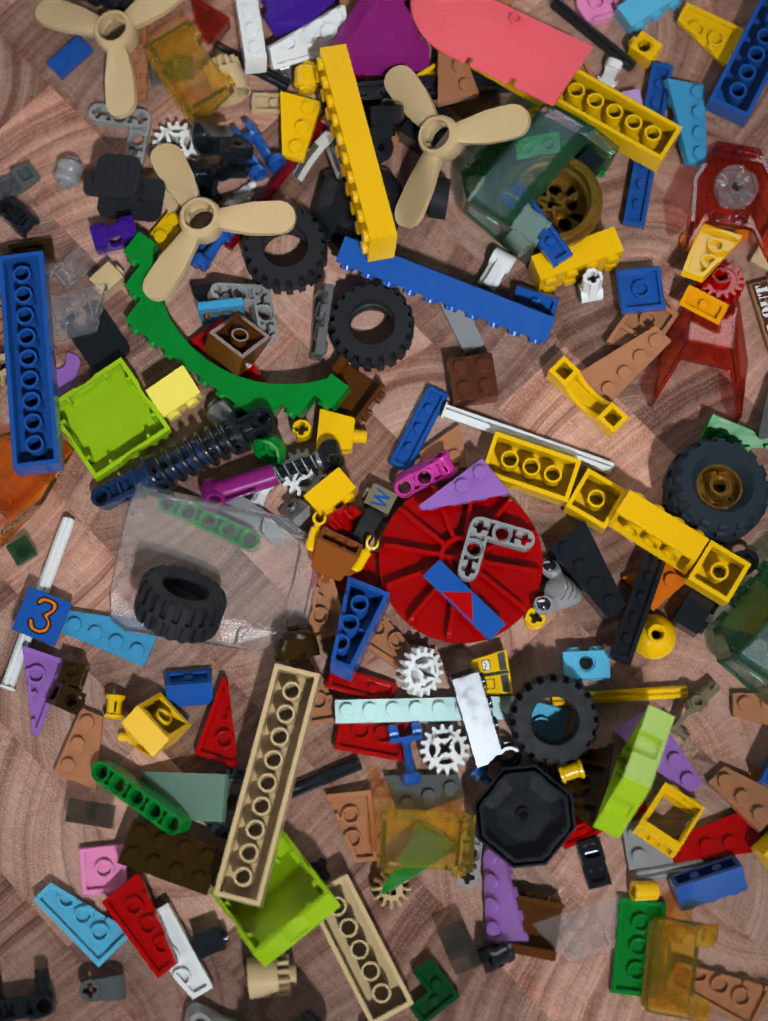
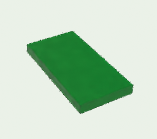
M618 898L610 993L658 999L666 902L651 900L632 901L631 898Z

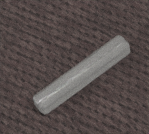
M333 140L325 150L336 177L342 179L340 163L342 161L341 158L336 156V143Z
M703 859L636 869V879L640 881L665 878L703 865L704 861Z

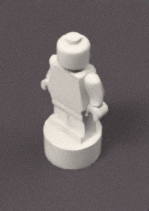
M607 57L604 64L605 71L603 76H597L598 80L614 89L615 85L618 84L617 80L615 81V77L620 72L623 62L613 57Z
M249 181L247 186L244 185L238 191H234L233 199H227L222 208L243 204L247 201L250 202L254 195L253 190L257 186L256 182Z

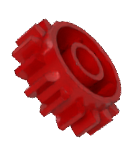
M723 260L702 283L695 281L697 288L726 303L730 301L735 302L736 297H740L745 285L743 281L744 275L739 274L740 268L733 269V263L725 265Z
M345 504L327 518V521L321 525L320 529L322 530L324 526L347 537V533L350 535V532L355 530L356 527L354 525L362 517L363 513L356 505L351 507Z

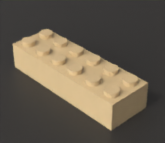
M346 874L327 884L326 886L340 903L341 907L323 920L320 926L368 1021H383L413 1005L414 1002L349 875Z

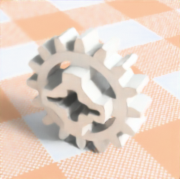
M176 121L175 126H172L170 122H167L168 128L165 129L163 126H160L161 133L155 132L154 135L157 140L152 141L153 147L163 144V141L166 140V143L172 144L173 142L176 144L187 161L192 159L191 157H198L193 147L192 128L188 130L187 123L180 126L179 121ZM189 141H190V142H191L190 148H189V150H187V149H186V146L189 145Z
M299 448L296 449V455L289 452V459H285L283 463L287 464L290 463V460H299V456L301 458L308 457V448L305 449L304 453H301ZM319 468L318 476L312 472V469L310 472L307 471V476L303 474L300 477L299 473L294 474L292 482L289 477H285V482L282 486L284 489L290 487L289 494L292 495L296 491L300 498L302 493L306 494L321 482L322 479L327 477V474L322 473L326 469ZM307 483L311 484V485L306 486V487H301L303 484H307Z
M424 646L412 647L411 653H404L406 659L399 661L402 664V668L397 669V672L401 673L398 681L404 682L401 688L407 690L408 694L423 697V695L429 696L430 690H437L436 682L441 683L438 677L444 673V671L439 670L443 662L437 661L440 655L434 653V649Z
M441 724L440 730L433 726L431 729L432 734L427 732L424 734L427 741L423 740L420 742V745L425 747V749L420 750V754L426 755L422 762L430 763L428 770H432L434 767L437 768L436 773L438 775L441 770H445V774L449 775L450 769L457 773V765L464 767L465 762L462 759L469 758V754L465 751L470 749V745L464 744L467 736L460 737L461 729L454 732L453 725L445 729L444 725ZM449 735L448 738L440 739L438 736ZM456 742H458L460 746V755L455 751L454 748ZM450 743L449 753L444 752L440 755V746L445 747ZM430 744L435 749L433 758L429 753ZM447 760H449L450 762H453V763H451V764H446V765L440 764L442 761H447Z

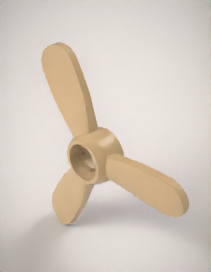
M43 0L36 7L35 16L38 23L44 27L67 34L96 39L97 44L107 53L105 70L107 110L115 118L123 119L134 112L138 101L135 72L130 53L135 50L139 43L140 34L138 30L165 16L184 0H135L125 12L110 10L101 16L65 0ZM126 26L124 33L119 38L107 40L110 31L115 27Z
M404 65L395 66L390 69L385 75V89L396 104H404V114L420 128L418 144L423 151L396 205L394 213L396 222L406 229L419 225L434 193L442 162L455 159L461 153L464 145H490L522 137L527 133L531 124L528 110L519 104H508L484 110L456 122L448 116L438 115L429 92L412 69ZM447 127L449 129L447 142L442 147L434 149L432 142L435 134L440 129Z
M163 143L156 146L150 155L151 165L158 178L166 184V190L182 208L179 213V225L182 231L163 251L148 272L142 285L143 292L148 299L156 302L170 297L188 270L199 244H210L216 241L223 231L249 236H273L289 233L296 224L297 216L294 208L289 203L281 200L248 202L220 208L212 199L201 197L195 176L182 151L176 145ZM211 212L213 219L208 226L202 229L191 227L190 222L196 214Z

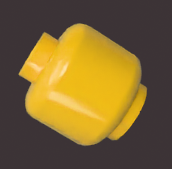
M303 61L301 65L296 66L294 69L293 86L300 94H315L318 91V86L321 85V83H317L316 70L318 68L312 61Z

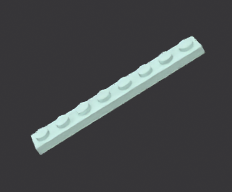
M490 696L493 708H490L492 717L496 716L497 720H509V708L515 696ZM455 697L334 700L335 724L462 721Z

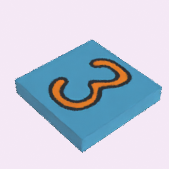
M241 297L197 303L202 324L215 323L222 317L228 319L237 311L246 317Z

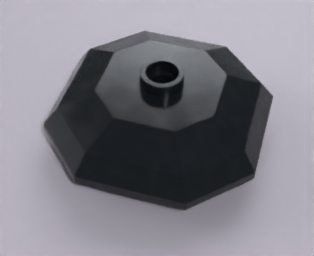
M379 167L397 231L399 224L395 220L394 213L403 188L390 169ZM333 168L321 174L311 215L314 216L315 222L319 221L327 241L342 244L345 236H352L362 240L361 234L357 235L355 229L356 215L351 214V196H347L345 191L347 180L344 177L338 179Z
M536 764L502 767L472 804L476 839L512 868L547 865L576 829L573 794ZM522 810L528 813L525 819L519 817V813Z

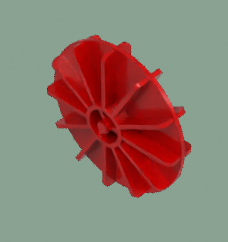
M448 483L434 484L408 499L396 511L385 529L379 550V573L383 589L390 593L389 602L398 615L409 626L428 637L447 643H474L487 640L423 578V575L440 560L458 577L457 569L469 525L476 517H485L530 530L534 534L535 542L532 548L526 552L487 542L476 579L472 582H463L506 623L495 635L497 636L521 619L537 595L543 571V554L537 530H535L527 514L514 502V499L508 496L492 497L483 501L476 500L467 504L439 507L436 510L421 511L419 505ZM482 523L473 526L477 528V533H481L482 530L489 531L487 536L491 537L494 526L490 525L489 530L484 529ZM505 529L496 530L495 535L498 539L505 540L508 538V532ZM513 532L510 540L511 543H513L514 539L521 540V545L524 546L527 542L530 543L527 540V536L523 535L519 539L515 537L516 532ZM470 544L467 547L471 555L480 553V548L476 544ZM468 560L466 569H461L465 571V576L474 573L471 571L473 561Z

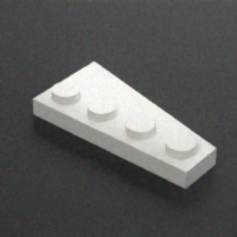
M340 4L267 46L271 69L275 70L320 57V48L329 46L347 19L345 5Z
M169 902L157 909L179 962L169 971L188 995L195 999L215 987Z

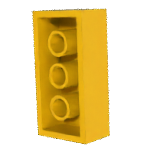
M611 227L588 235L581 242L569 247L573 256L555 268L552 267L542 252L531 256L528 273L535 289L550 293L560 285L570 286L574 284L577 279L583 277V274L589 268H595L598 271L605 270V272L617 268L624 249L615 227Z
M495 431L485 460L486 464L506 488L564 508L568 503L582 461Z
M629 490L608 524V527L685 575L709 541L702 531L692 529L681 518L671 516L662 506L652 504L646 500L644 495Z

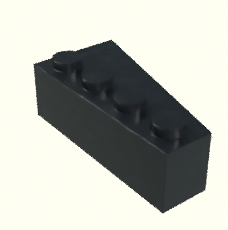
M585 521L549 549L547 554L559 564L562 572L578 586L583 597L605 623L626 606Z

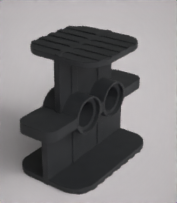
M107 153L98 159L96 172L88 173L85 176L83 191L87 196L99 197L97 210L105 218L118 219L132 215L134 221L154 222L162 214L166 184L161 179H150L140 176L142 165L136 156Z

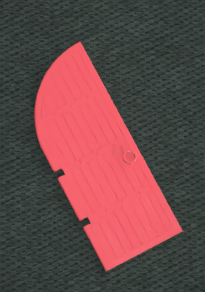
M410 0L414 23L421 35L434 48L464 64L468 59L472 60L470 67L507 85L511 80H514L516 83L513 88L552 107L593 50V46L496 0Z

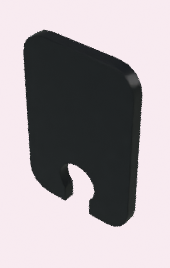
M91 302L84 306L87 314L93 317V322L90 326H80L78 318L74 313L64 320L63 326L94 372H99L120 357L122 359L127 357L130 353V346L104 307L99 302Z

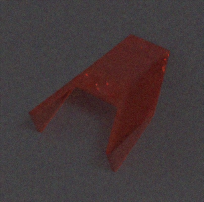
M717 141L693 178L683 249L689 248L704 224H713L715 226H725L753 232L768 263V164L760 148ZM744 179L750 195H727L724 184Z
M736 297L735 302H728L730 306L720 325L682 307L678 317L666 334L671 342L658 354L648 403L649 407H653L677 365L682 361L727 370L730 373L735 403L732 421L738 422L741 419L748 356L739 297Z

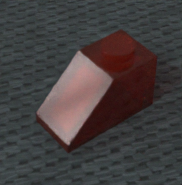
M191 0L200 40L207 45L212 44L215 46L216 43L221 42L231 28L229 17L201 0Z

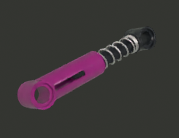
M333 439L325 440L319 445L318 451H314L313 455L308 453V457L301 458L299 456V460H290V463L287 464L282 462L281 466L278 467L273 466L271 463L220 481L216 479L206 480L200 487L203 505L209 511H216L223 508L226 502L277 486L280 479L284 481L285 477L290 476L293 478L294 474L299 473L301 475L303 471L307 470L310 472L315 467L317 469L322 467L328 471H334L338 467L341 468L345 463L340 443Z

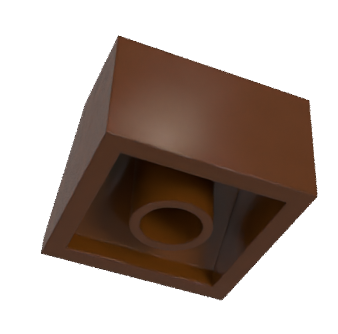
M237 311L208 333L204 351L236 376H240L255 363L271 340V336Z

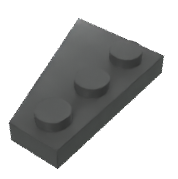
M325 283L313 296L311 360H319L327 353L328 342L326 339L329 329L334 284Z

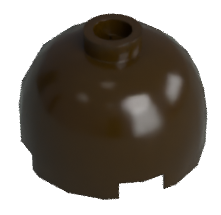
M300 625L286 627L287 632L279 634L275 639V661L320 655L317 638L311 631L300 629Z

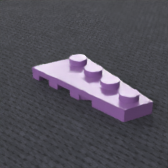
M645 710L613 730V732L627 743ZM669 734L657 772L666 782L677 786L683 794L688 795L703 785V782L672 735Z
M483 845L486 941H529L528 934L524 932L522 921H524L523 913L518 909L516 897L519 896L517 888L513 886L511 879L513 875L512 867Z

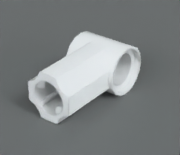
M496 247L477 285L495 292L504 275H507L511 270L517 257Z
M589 268L583 274L582 283L577 285L581 304L603 300V276L601 271Z

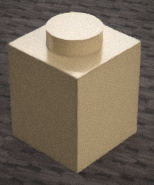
M109 261L89 278L91 285L106 301L126 284L123 277L125 275L124 271L117 264L113 266Z

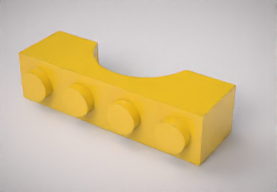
M563 356L548 371L546 378L609 439L626 424L629 417L613 402L607 401L598 395L585 381L581 371L568 358Z

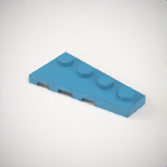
M667 78L663 81L664 89L668 90L669 98L667 101L669 108L672 107L675 118L673 122L683 127L678 139L683 164L685 167L704 169L707 167L704 85Z
M69 611L61 633L142 667H145L158 638L153 631H148L143 623L137 620Z

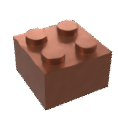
M492 353L448 358L447 371L453 406L466 407L497 402L499 395Z

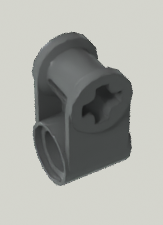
M125 974L91 978L84 981L79 987L80 997L88 1002L126 999ZM89 983L92 984L93 988H97V991L92 996H90L89 992H85V988L89 987Z

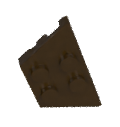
M613 743L596 750L591 748L586 753L583 752L579 755L585 773L584 779L578 777L568 780L566 784H562L561 778L559 780V784L573 794L575 816L596 831L598 829L593 827L607 789L615 744ZM573 760L566 761L567 764L575 762Z

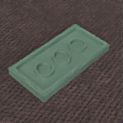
M141 771V780L187 812L191 821L226 822L229 775ZM140 792L139 798H140V800L142 801L143 796H142V793ZM158 805L157 812L160 815L161 809ZM138 813V818L146 819L144 816Z

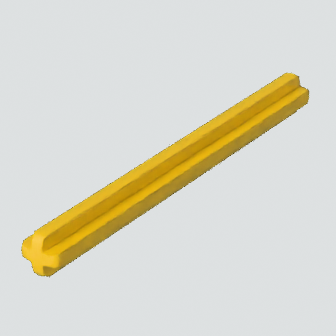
M680 685L589 691V693L594 698L595 704L687 698L688 687ZM551 697L553 706L571 705L562 698Z

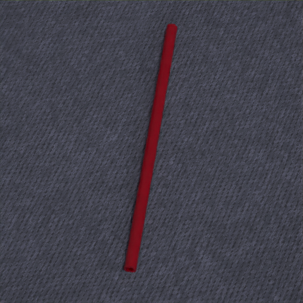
M354 74L356 82H360L365 76ZM325 111L317 120L309 148L326 128L325 124L321 122ZM287 160L256 201H270L297 166L298 162ZM235 234L231 238L230 243L225 242L223 246L232 251L244 235Z

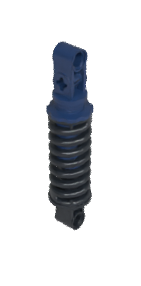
M260 407L240 418L234 412H231L222 420L224 425H228V427L223 428L218 420L214 422L217 430L214 434L209 426H205L203 431L206 437L203 439L198 431H194L192 433L194 440L189 441L188 437L184 436L182 437L183 445L179 446L177 442H172V450L168 452L165 447H162L160 449L161 456L159 457L153 452L141 456L140 466L136 468L131 467L128 473L117 476L110 482L95 488L91 493V501L102 510L109 511L123 503L134 500L137 496L141 495L144 497L151 490L160 495L167 488L175 487L178 484V480L185 482L188 480L189 475L193 477L198 476L199 469L208 471L210 464L218 466L221 463V458L224 461H228L231 459L232 453L239 456L247 451H251L250 441L273 431L278 425V418L267 407ZM265 415H270L269 422L261 424L262 418ZM104 494H107L108 498L106 502L101 504V497Z

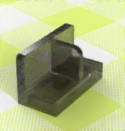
M69 798L65 821L115 830L113 823L117 806Z
M463 919L437 931L456 975L482 964Z

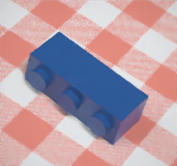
M735 854L668 876L673 898L681 911L691 910L696 906L715 902L718 899L737 895L742 891L748 890L743 866Z

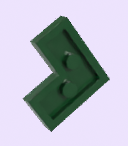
M429 958L413 971V974L427 991L414 1001L413 1005L409 1006L419 1021L432 1020L460 997L459 993L432 958Z

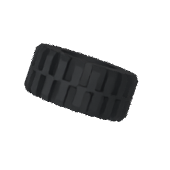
M298 207L295 211L297 218L294 228L289 233L283 234L295 236L306 245V255L297 264L281 267L267 260L265 256L266 246L271 240L282 235H245V240H243V254L249 274L252 275L253 280L257 284L261 283L264 288L273 289L274 294L281 295V291H287V295H294V290H299L300 293L306 291L308 284L312 287L316 284V278H321L324 273V267L327 265L328 248L326 234L322 231L319 221L315 222L313 215L310 213L304 215L303 209Z
M367 282L366 287L362 288L359 284L353 286V291L346 290L342 293V299H337L334 303V309L331 310L329 322L331 343L334 345L337 355L345 357L348 362L352 363V367L357 370L363 367L366 372H371V368L383 371L387 365L391 368L396 365L398 359L402 360L406 356V351L412 345L414 317L412 316L411 306L406 304V298L403 295H397L396 289H385V285L381 283L378 284V287L372 286V282ZM371 310L385 314L392 321V334L388 339L378 344L360 342L351 332V322L358 314Z
M159 565L158 567L151 568L142 576L134 600L133 609L137 620L143 623L148 631H153L155 635L163 636L169 641H178V643H202L215 636L227 605L225 592L220 588V585L216 581L213 582L211 577L201 574L200 571L188 569L189 567Z
M548 673V675L543 676L538 675L533 680L525 682L523 687L515 693L509 708L510 730L516 744L526 755H529L537 762H545L547 765H553V763L562 765L567 764L566 761L569 760L575 761L579 758L580 754L586 753L590 749L589 745L595 741L597 737L596 731L599 729V712L592 695L576 679H572L564 674L558 675L555 673ZM545 698H562L569 702L574 709L576 716L574 728L563 739H544L533 728V710Z

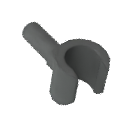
M291 65L279 68L280 74H287L293 89L297 90L293 86L294 77Z

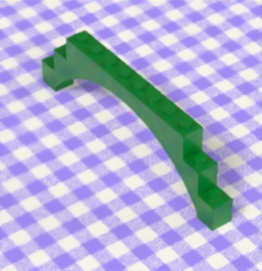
M140 231L135 235L123 251L128 257L126 261L136 268V271L124 285L129 290L127 295L138 302L125 319L130 324L129 330L137 336L142 333L147 337L145 342L154 349L158 346L164 350L163 355L172 362L175 359L182 363L181 366L183 365L189 375L194 372L199 376L198 382L206 388L210 385L216 389L214 394L221 399L228 398L234 403V409L241 414L244 412L250 413L260 407H267L278 416L285 407L283 412L292 419L296 416L299 419H303L317 399H319L317 404L327 411L331 408L336 412L352 390L333 374H330L326 379L309 383L270 384L236 376L221 369L199 354L176 326L165 300L160 302L152 301L143 292L142 285L144 279L157 261L161 248ZM265 415L261 420V424L269 422L270 415Z

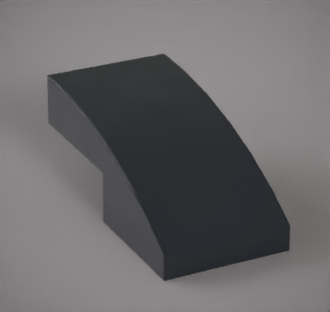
M595 837L577 842V849L588 890L611 885L612 882L600 838Z

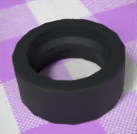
M438 177L429 203V218L445 220L451 179Z
M368 507L350 539L363 544L362 549H364L366 546V536L372 535L368 540L369 545L384 518V514Z

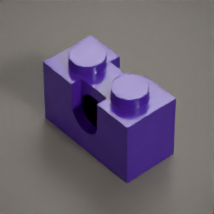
M132 215L118 218V223L105 226L103 222L89 226L98 255L120 250L129 245L138 233ZM114 238L123 239L118 243H110V241Z

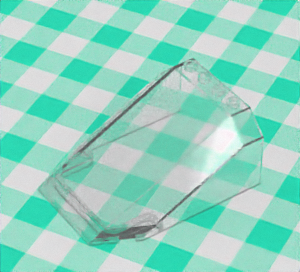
M139 485L128 503L109 591L110 620L126 632L157 636L153 631H148L143 623L137 620L134 613L133 604L142 576L151 568L158 567L159 565L189 567L188 569L197 570L201 574L211 577L213 582L216 581L220 588L224 590L227 598L226 609L218 632L211 639L202 643L254 652L262 651L264 648L273 646L278 635L287 632L286 627L300 625V629L306 630L318 574L317 571L311 568L312 560L308 557L306 549L308 534L284 516L165 489Z

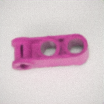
M448 450L441 451L433 457L398 473L394 478L395 493L401 498H407L457 474L459 469L453 465L449 457L450 452ZM426 471L430 473V476L421 478L419 473ZM407 481L410 484V486L407 488H401L399 486V483Z

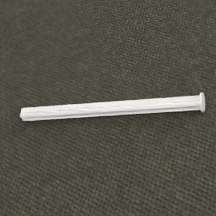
M448 401L441 415L442 419L446 417L495 434V431L580 459L582 460L580 465L605 474H610L614 467L612 461L449 405Z
M63 517L36 588L47 594L50 592L75 520L70 517ZM21 633L19 634L3 681L0 684L1 688L16 692L14 688L24 663L23 646L30 647L33 638Z

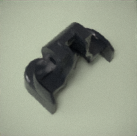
M404 104L363 105L378 164L387 161L393 153L392 136H396L395 124H400L404 121Z
M196 120L192 128V142L199 157L220 156V160L214 164H210L203 158L188 159L187 162L195 176L201 197L212 199L217 204L223 198L217 188L218 182L235 178H248L250 165L247 163V160L252 159L254 147L248 140L236 136L234 130L227 125H218L214 120Z

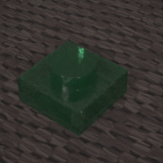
M26 535L6 546L18 567L38 556Z

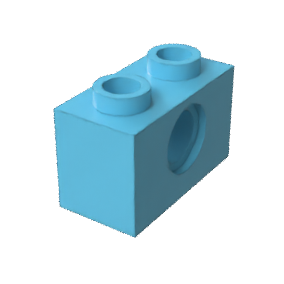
M602 646L589 647V651H580L578 647L566 648V652L561 653L562 674L577 681L610 679V660L607 658L609 650H603ZM587 658L591 662V668L587 670L581 668L579 664L580 659Z

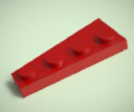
M737 812L691 830L680 850L673 858V862L753 853L750 847L764 836L763 830L760 833L756 832ZM680 835L673 837V839L677 841Z
M138 872L104 899L102 903L159 979L179 962L142 874Z

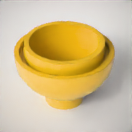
M648 614L636 652L642 657L651 660L664 658L671 653L677 640L676 630L671 621L662 615ZM653 631L660 633L659 639L652 637Z

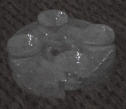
M730 165L717 175L714 182V193L722 207L743 209L754 201L759 191V184L756 176L752 172L750 174L749 171L745 170L746 167ZM733 183H736L737 186H741V189H739L738 192L732 189Z

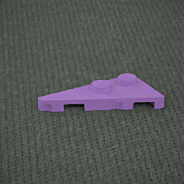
M481 458L421 503L419 509L421 511L436 510L439 507L457 506L476 500H487V498L505 497L509 494V491Z
M23 646L32 733L38 737L50 706L45 700L54 681L58 679L64 659Z

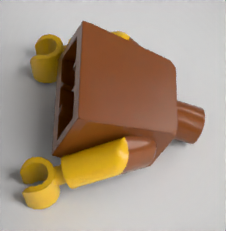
M318 512L314 513L312 517L314 526L310 528L306 540V549L309 559L312 560L311 568L318 572L317 580L321 583H328L331 578L341 581L344 576H351L361 571L371 556L370 551L379 546V540L377 539L376 543L370 546L368 545V540L372 535H367L365 538L366 546L362 549L363 544L324 526L321 530V525L327 521V514L324 515L323 522H318L316 520Z

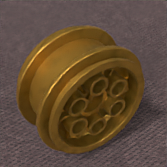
M562 154L521 161L507 175L500 195L499 222L508 242L523 255L531 258V256L541 253V250L502 198L503 194L521 183L530 196L538 197L533 200L544 215L551 219L549 222L568 247L581 242L588 235L596 232L603 206L602 191L596 176L578 159ZM545 181V188L541 191L538 182ZM571 188L574 193L566 198L565 193ZM557 191L559 194L555 196L550 194V192ZM549 204L553 205L552 209L547 208ZM566 206H573L575 210L570 211ZM575 217L583 218L581 222L573 220ZM566 225L570 230L562 231L559 227Z

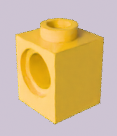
M641 31L638 36L634 35L629 41L627 54L648 70L652 62L660 55L663 44L644 31ZM639 47H645L648 51H641Z

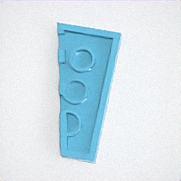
M51 882L33 899L98 968L128 939L115 921Z

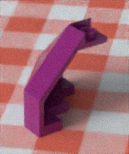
M359 0L329 44V46L347 45L354 74L385 76L390 69L399 65L408 66L414 72L429 67V46L425 39L421 40L412 17V12H408L404 4L406 0Z

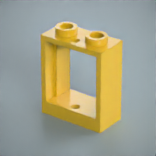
M665 782L634 829L633 834L673 859L705 810V807L697 799L683 794L677 786ZM662 798L692 817L677 841L648 822L649 817Z

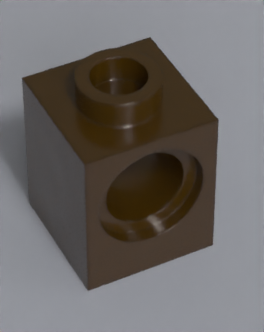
M64 659L57 681L83 690L90 668L87 665Z
M54 681L45 702L78 715L85 705L87 694ZM70 694V701L65 704V698Z

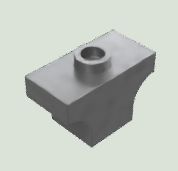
M295 496L278 510L282 517L304 537L309 534L310 528L314 526L312 517L315 511L309 504ZM316 516V520H317L318 522H322V521Z

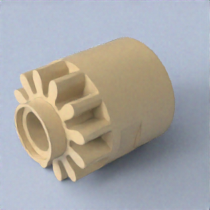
M227 54L216 55L208 62L209 65L204 66L205 70L203 72L218 106L228 107L238 104L251 94L252 90L238 57H235L234 54H231L229 57Z
M289 954L280 955L267 967H264L256 957H247L249 998L261 999L292 995V985H297L296 963L290 964Z

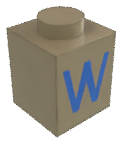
M373 483L371 488H366L362 496L364 508L371 507L384 514V517L388 519L398 500V494Z

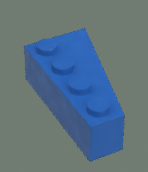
M348 576L330 662L331 674L352 682L389 606L390 593Z

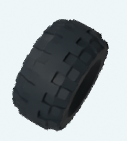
M723 438L700 439L680 451L668 466L661 486L663 488V506L665 509H668L671 516H677L684 520L685 524L692 529L702 531L709 541L712 540L719 545L727 544L730 541L738 540L745 536L759 523L768 507L767 473L764 466L759 465L756 461L757 456L751 450L749 452L745 451L742 448V444L735 441L731 443L726 442Z

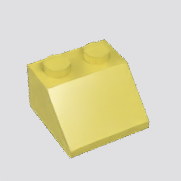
M183 365L145 390L149 400L156 406L166 422L178 419L182 415V411L187 408H194L200 403L202 398L201 392Z

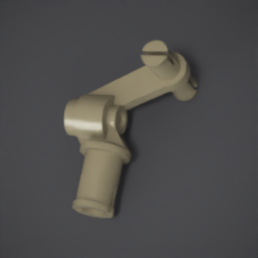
M708 680L698 692H694L685 703L686 712L678 721L674 720L671 732H675L684 741L691 734L681 724L689 715H698L704 707L708 706L709 700L720 690L718 684L710 689L715 681Z

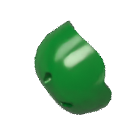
M263 434L252 443L255 455L264 465L272 463L273 466L278 467L286 458V445L275 434Z

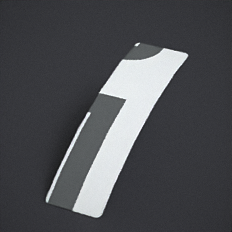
M330 128L309 148L304 164L299 163L293 175L301 182H303L317 158L334 140L331 137Z

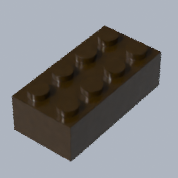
M134 818L117 863L207 896L223 850L181 834L169 835L156 825Z

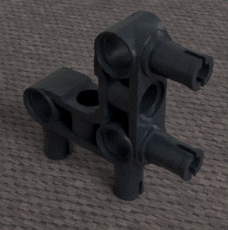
M48 968L34 970L36 992L33 995L13 998L3 997L0 975V1007L3 1011L0 1021H16L26 1018L36 1020L49 1016L56 1011L58 1002L55 998V992L50 988ZM42 999H47L51 1004L48 1012L40 1009Z

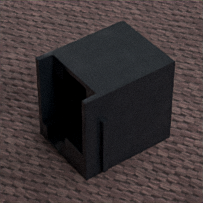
M435 106L438 115H445L452 118L451 116H449L448 114H446L445 112H443ZM407 118L399 129V142L421 156L423 151L418 144L420 128L410 118ZM447 127L440 129L435 134L432 142L434 149L442 147L447 142L449 137V129Z

